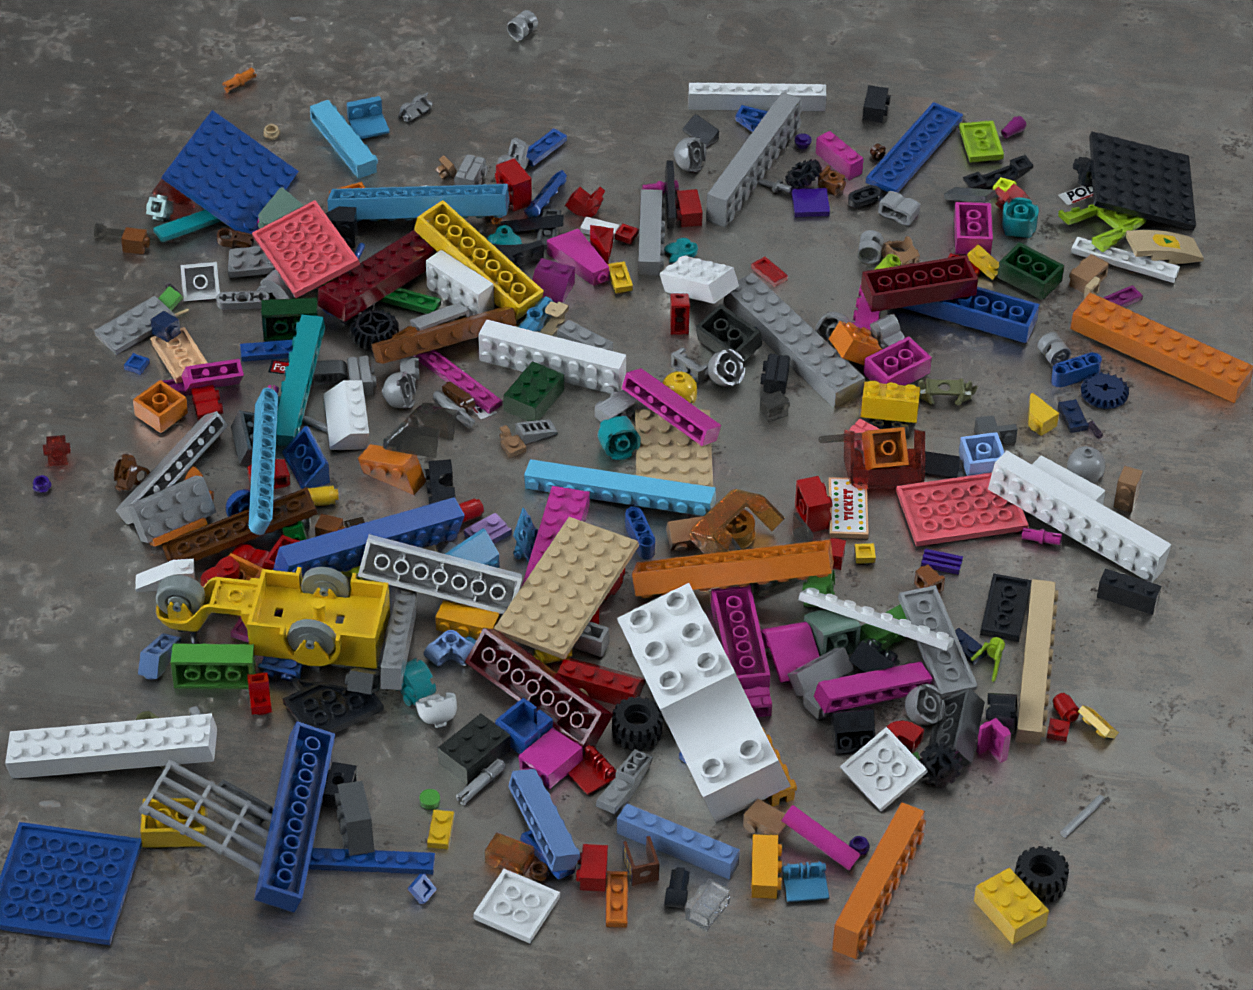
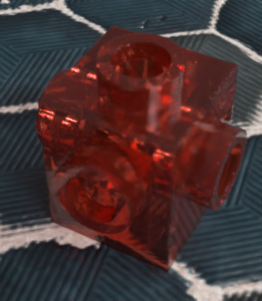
M65 435L46 437V444L43 445V454L48 457L49 466L68 465V454H71L70 442L66 443Z

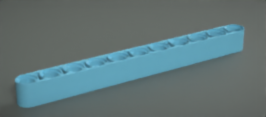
M264 388L255 403L249 529L257 535L265 533L273 517L278 394L271 388Z

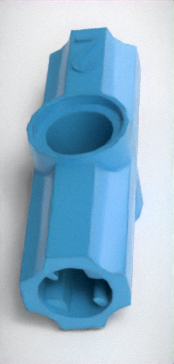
M545 296L539 300L535 307L528 309L527 317L520 324L519 328L534 332L540 331L543 328V322L549 316V314L545 313V308L552 299Z

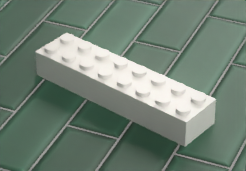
M487 319L479 332L480 361L519 371H524L533 361L564 374V382L608 394L622 390L626 375L625 354Z
M370 534L368 535L358 576L362 578L389 583V585L504 614L515 598L522 581V574Z

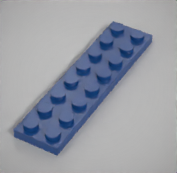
M933 102L868 174L865 183L875 185L886 192L894 191L899 193L963 120V114Z

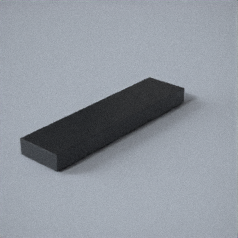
M667 160L665 167L667 228H673L676 220L674 162Z

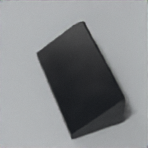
M697 114L693 115L683 127V131L691 137L701 138L700 141L704 142L706 147L719 140V130Z
M923 451L919 474L957 478L960 456Z

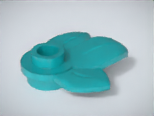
M507 225L499 226L496 232L487 238L492 244H522L520 237L515 235L512 228Z
M678 238L676 243L672 242L666 245L664 251L672 254L669 263H675L682 256L695 257L698 253V246L696 243L690 242L688 238Z

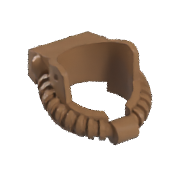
M906 236L904 241L896 240L883 243L881 253L883 258L888 254H894L899 257L901 265L919 263L920 254L918 249H915L909 236ZM891 247H893V248H901V249H903V250H905V251H904V252H897V251L893 250Z

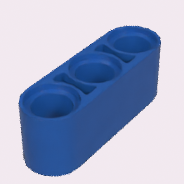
M1091 352L1055 364L1052 371V385L1061 388L1087 379L1088 375L1092 376L1094 373L1099 375L1102 357L1098 353Z
M630 507L625 512V528L629 537L639 542V547L636 550L638 556L646 560L651 559L655 555V537L642 510L638 507Z

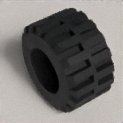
M637 696V698L628 697V700L623 699L620 701V704H616L612 712L614 714L612 716V736L617 744H621L623 748L628 747L631 751H634V749L642 751L643 748L646 750L650 749L651 745L655 746L657 741H660L663 731V714L659 706H656L655 701H649L650 698L647 697L643 699L641 696ZM639 722V723H643V724L635 725V724H632V723Z
M1038 846V848L1030 847L1029 851L1024 850L1022 855H1019L1015 874L1044 904L1049 903V900L1054 902L1066 890L1069 864L1065 862L1066 858L1063 855L1060 856V852L1057 850L1052 851V848L1047 847L1046 849L1043 846ZM1034 873H1044V874H1046V875H1048V876H1047V877H1041V876H1038V875H1036V874H1034Z

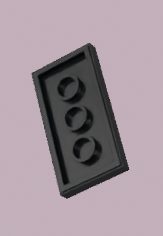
M993 573L980 635L1019 642L1032 580Z

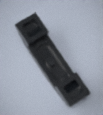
M1026 155L1011 159L1009 166L981 175L978 171L963 177V180L969 188L992 190L1000 177L1015 181L1028 173L1033 168V164Z

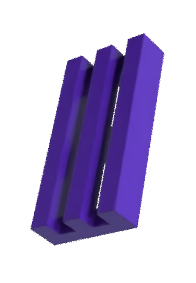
M925 549L921 566L929 565L933 570L959 575L963 556Z

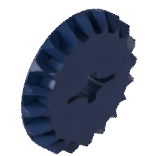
M1101 372L1099 375L1094 373L1092 376L1088 375L1087 379L1083 380L1081 395L1086 402L1095 407L1112 409L1123 405L1127 401L1129 387H1127V382H1123L1122 378H1117L1116 374L1112 376L1109 372L1108 374Z

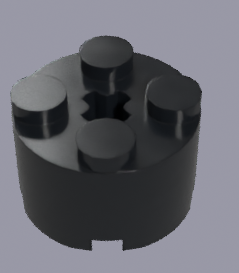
M988 693L987 704L990 707L986 708V720L991 721L996 718L1003 726L1009 729L1011 734H1016L1017 695Z

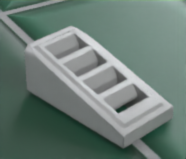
M550 419L516 423V434L524 444L558 434Z

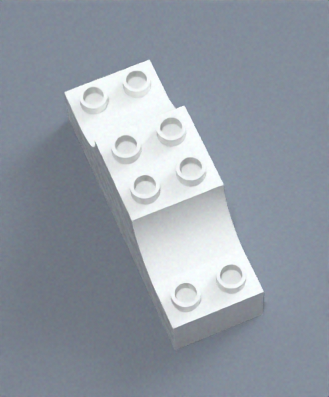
M689 583L617 618L648 686L716 823L753 805L757 799L764 800L790 787L780 762L759 723L739 679Z

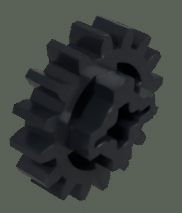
M810 159L807 162L804 160L803 163L795 164L796 166L787 172L788 175L785 176V181L792 188L795 187L797 189L800 186L803 188L804 185H810L812 181L816 180V177L820 176L819 173L822 172V167L816 159L813 161Z
M934 742L932 746H926L924 748L925 751L923 750L919 754L923 758H920L918 761L927 769V773L922 778L928 777L929 784L935 781V785L938 787L942 782L943 786L946 787L949 782L951 784L956 781L955 778L961 775L959 771L963 766L959 762L962 760V757L956 756L959 752L958 750L954 752L951 750L953 745L945 747V742L940 743V745ZM936 752L935 756L929 757L931 753ZM951 771L950 775L944 776L946 772Z

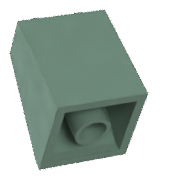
M283 187L279 188L258 214L259 229L304 205Z
M827 609L805 614L804 622H808L811 626L819 656L834 648H845L848 655L854 653L859 645L861 625L856 619Z

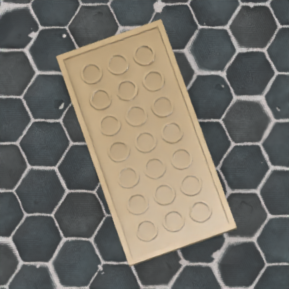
M568 517L494 629L513 641L565 659L639 547V542Z

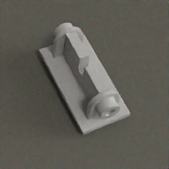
M428 93L422 96L418 95L412 102L403 104L398 118L403 116L406 122H410L417 118L420 113L423 114L430 110L433 103L431 100L426 99Z

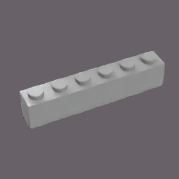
M641 189L638 275H660V268H664V257L660 256H664V245L661 244H664L665 233L661 232H665V221L661 220H665V209L662 208H665L666 197H662V190Z

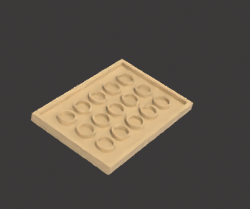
M635 409V429L641 438L640 447L638 450L636 449V475L713 487L711 443L701 446L651 409ZM701 410L710 417V410Z

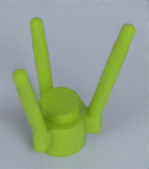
M998 637L992 638L989 643L985 642L983 647L971 657V661H974L987 650L988 655L994 658L995 665L992 682L996 680L1000 659L1005 648L1004 640Z

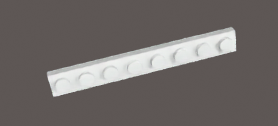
M806 588L800 592L798 599L800 601L946 651L953 645L954 638L949 637L944 632L936 633L930 631V628L927 626H916L911 624L912 622L909 620L895 619L889 613H878L871 607L857 606L853 601H843L837 599L836 595L819 593V590L815 588Z

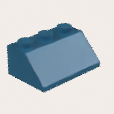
M484 528L445 553L446 555L488 566L500 567L499 552Z

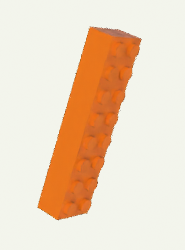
M901 802L835 923L832 950L854 959L857 958L860 952H864L868 936L872 937L876 921L881 920L884 906H888L892 899V891L898 889L901 874L905 875L907 872L909 859L913 860L915 857L917 844L921 845L925 833L922 832L926 825L924 810Z

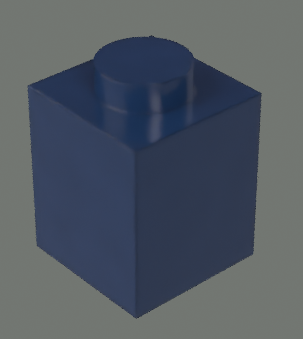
M162 311L150 319L152 334L166 342L181 334L179 319L166 311Z

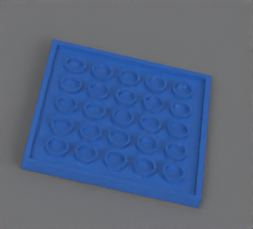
M212 110L165 171L161 179L232 229L252 234L259 228L257 225L258 214L279 188L287 189L299 171Z
M19 822L0 875V930L110 945L142 847L141 838Z

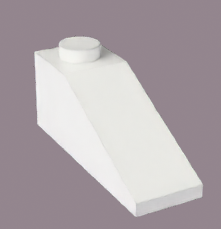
M194 559L172 560L137 574L136 592L157 591L159 583L171 575H184L195 579Z

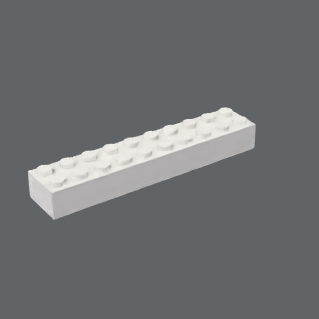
M1006 451L995 462L988 490L1148 582L1153 583L1163 572L1172 545L1169 542L1009 451Z
M211 713L10 731L5 764L11 778L17 779L166 766L170 759L178 764L212 762L215 756L217 727Z

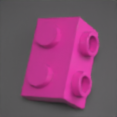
M996 718L989 722H984L979 728L976 752L980 755L989 750L1000 763L1006 761L1011 738L1009 729L1003 726Z

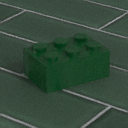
M1019 242L999 261L997 277L1044 300L1062 282L1065 265Z
M317 298L261 300L264 342L293 340V337H296L297 334L296 324L300 322L301 315L318 316Z
M532 361L503 395L504 411L526 421L540 420L564 391V374Z

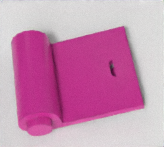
M806 621L761 630L764 648H770L780 683L790 682L788 673L820 657L812 628Z

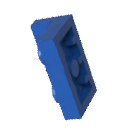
M264 656L262 664H258V669L262 673L267 672L268 677H274V675L281 676V679L292 682L293 678L300 679L304 664L292 659Z

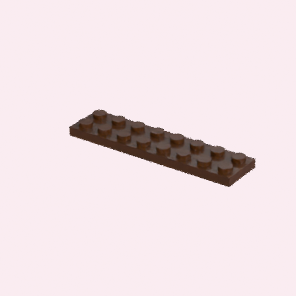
M307 487L273 500V517L264 534L272 533L275 530L293 525L296 522L309 519L318 514ZM248 509L182 534L175 539L163 543L162 547L168 562L179 559H194V561H198L243 542L254 540L262 535H257L250 531Z

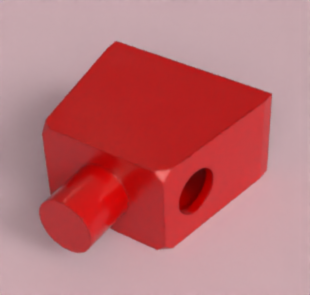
M687 293L670 294L671 335H689L690 303L689 294ZM677 317H682L683 321L677 322Z

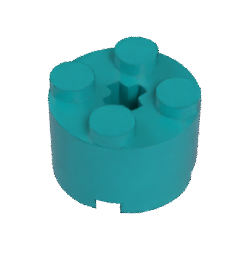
M1020 197L1013 198L1009 203L1006 202L1003 207L1001 223L1004 234L1024 238L1032 237L1037 229L1038 206L1033 205L1031 200Z
M627 416L605 419L600 423L598 440L605 453L612 457V459H627L633 455L632 452L635 449H639L641 438Z
M414 658L406 664L402 689L396 691H400L405 704L411 706L415 705L416 701L419 702V699L435 694L436 684L431 683L430 679L433 676L422 660L417 661V658Z

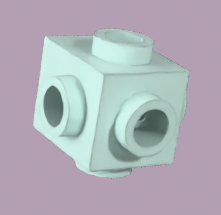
M157 195V198L149 197L146 214L153 215L152 219L163 221V218L170 219V215L173 214L174 210L173 201L167 200L168 197Z

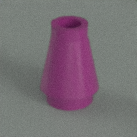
M1021 116L1013 117L1001 130L1002 136L1007 139L1024 131L1027 126L1026 121Z

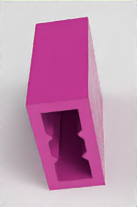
M551 728L518 756L520 770L536 769L539 777L543 780V785L551 789L583 760V749L579 743L573 742L561 732Z

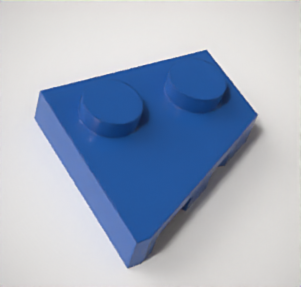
M741 105L736 114V121L753 132L768 111Z

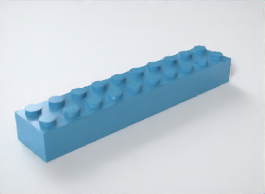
M508 184L332 189L327 203L328 212L338 206L356 207L357 222L362 221V219H369V221H379L380 219L395 221L398 218L414 220L442 200L464 219L468 218V216H475L476 218H485L486 216L501 218L507 215L509 191Z

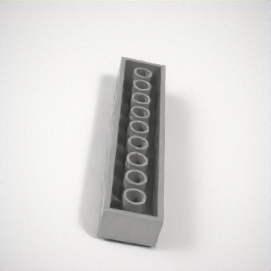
M784 92L780 94L708 192L706 221L726 227L729 221L733 220L736 211L741 209L744 200H747L750 192L755 190L757 181L762 180L765 171L770 169L773 160L778 158L779 152L785 148L788 139H791L794 131L799 129L802 111L801 98Z
M754 273L739 279V287L723 297V303L733 313L750 325L758 328L761 332L762 340L779 356L787 355L790 357V367L833 408L863 394L865 377L846 359H843L829 343Z

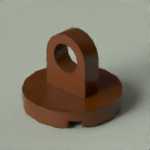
M123 454L121 456L122 459L117 461L114 469V481H117L115 488L119 492H129L133 485H139L148 476L150 471L146 467L137 465L133 455ZM140 471H144V478L138 481L137 474Z

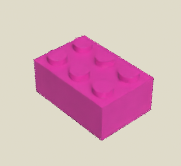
M955 202V254H968L979 244L991 255L993 242L991 203Z
M908 336L865 358L864 375L871 381L883 384L892 382L906 386L930 374L932 357Z

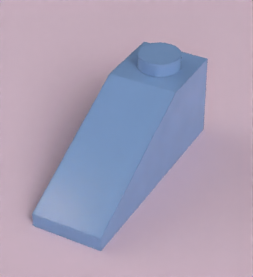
M162 633L140 652L138 675L145 676L146 679L150 680L159 678L171 661L173 644H180L181 637Z

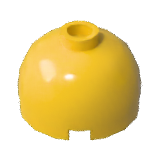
M675 371L664 378L662 381L664 385L689 403L695 402L697 398V383L690 374Z

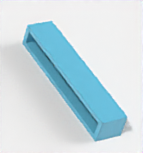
M329 100L310 106L311 121L355 176L360 179L376 173L377 157L370 152L369 147L362 142L360 136L356 135L352 126L346 122L344 116L339 114L336 106L332 105Z

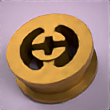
M727 508L717 513L713 519V539L715 543L723 549L733 551L742 550L750 546L755 539V519L753 515L741 508ZM732 525H736V534H732Z

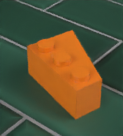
M370 444L358 457L364 474L412 495H415L426 482L418 457L414 451Z

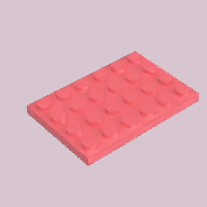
M316 200L252 233L255 241L295 298L360 265L356 255Z
M992 472L901 485L896 488L916 547L1023 531V528H1028L1029 525L1021 508L988 490Z

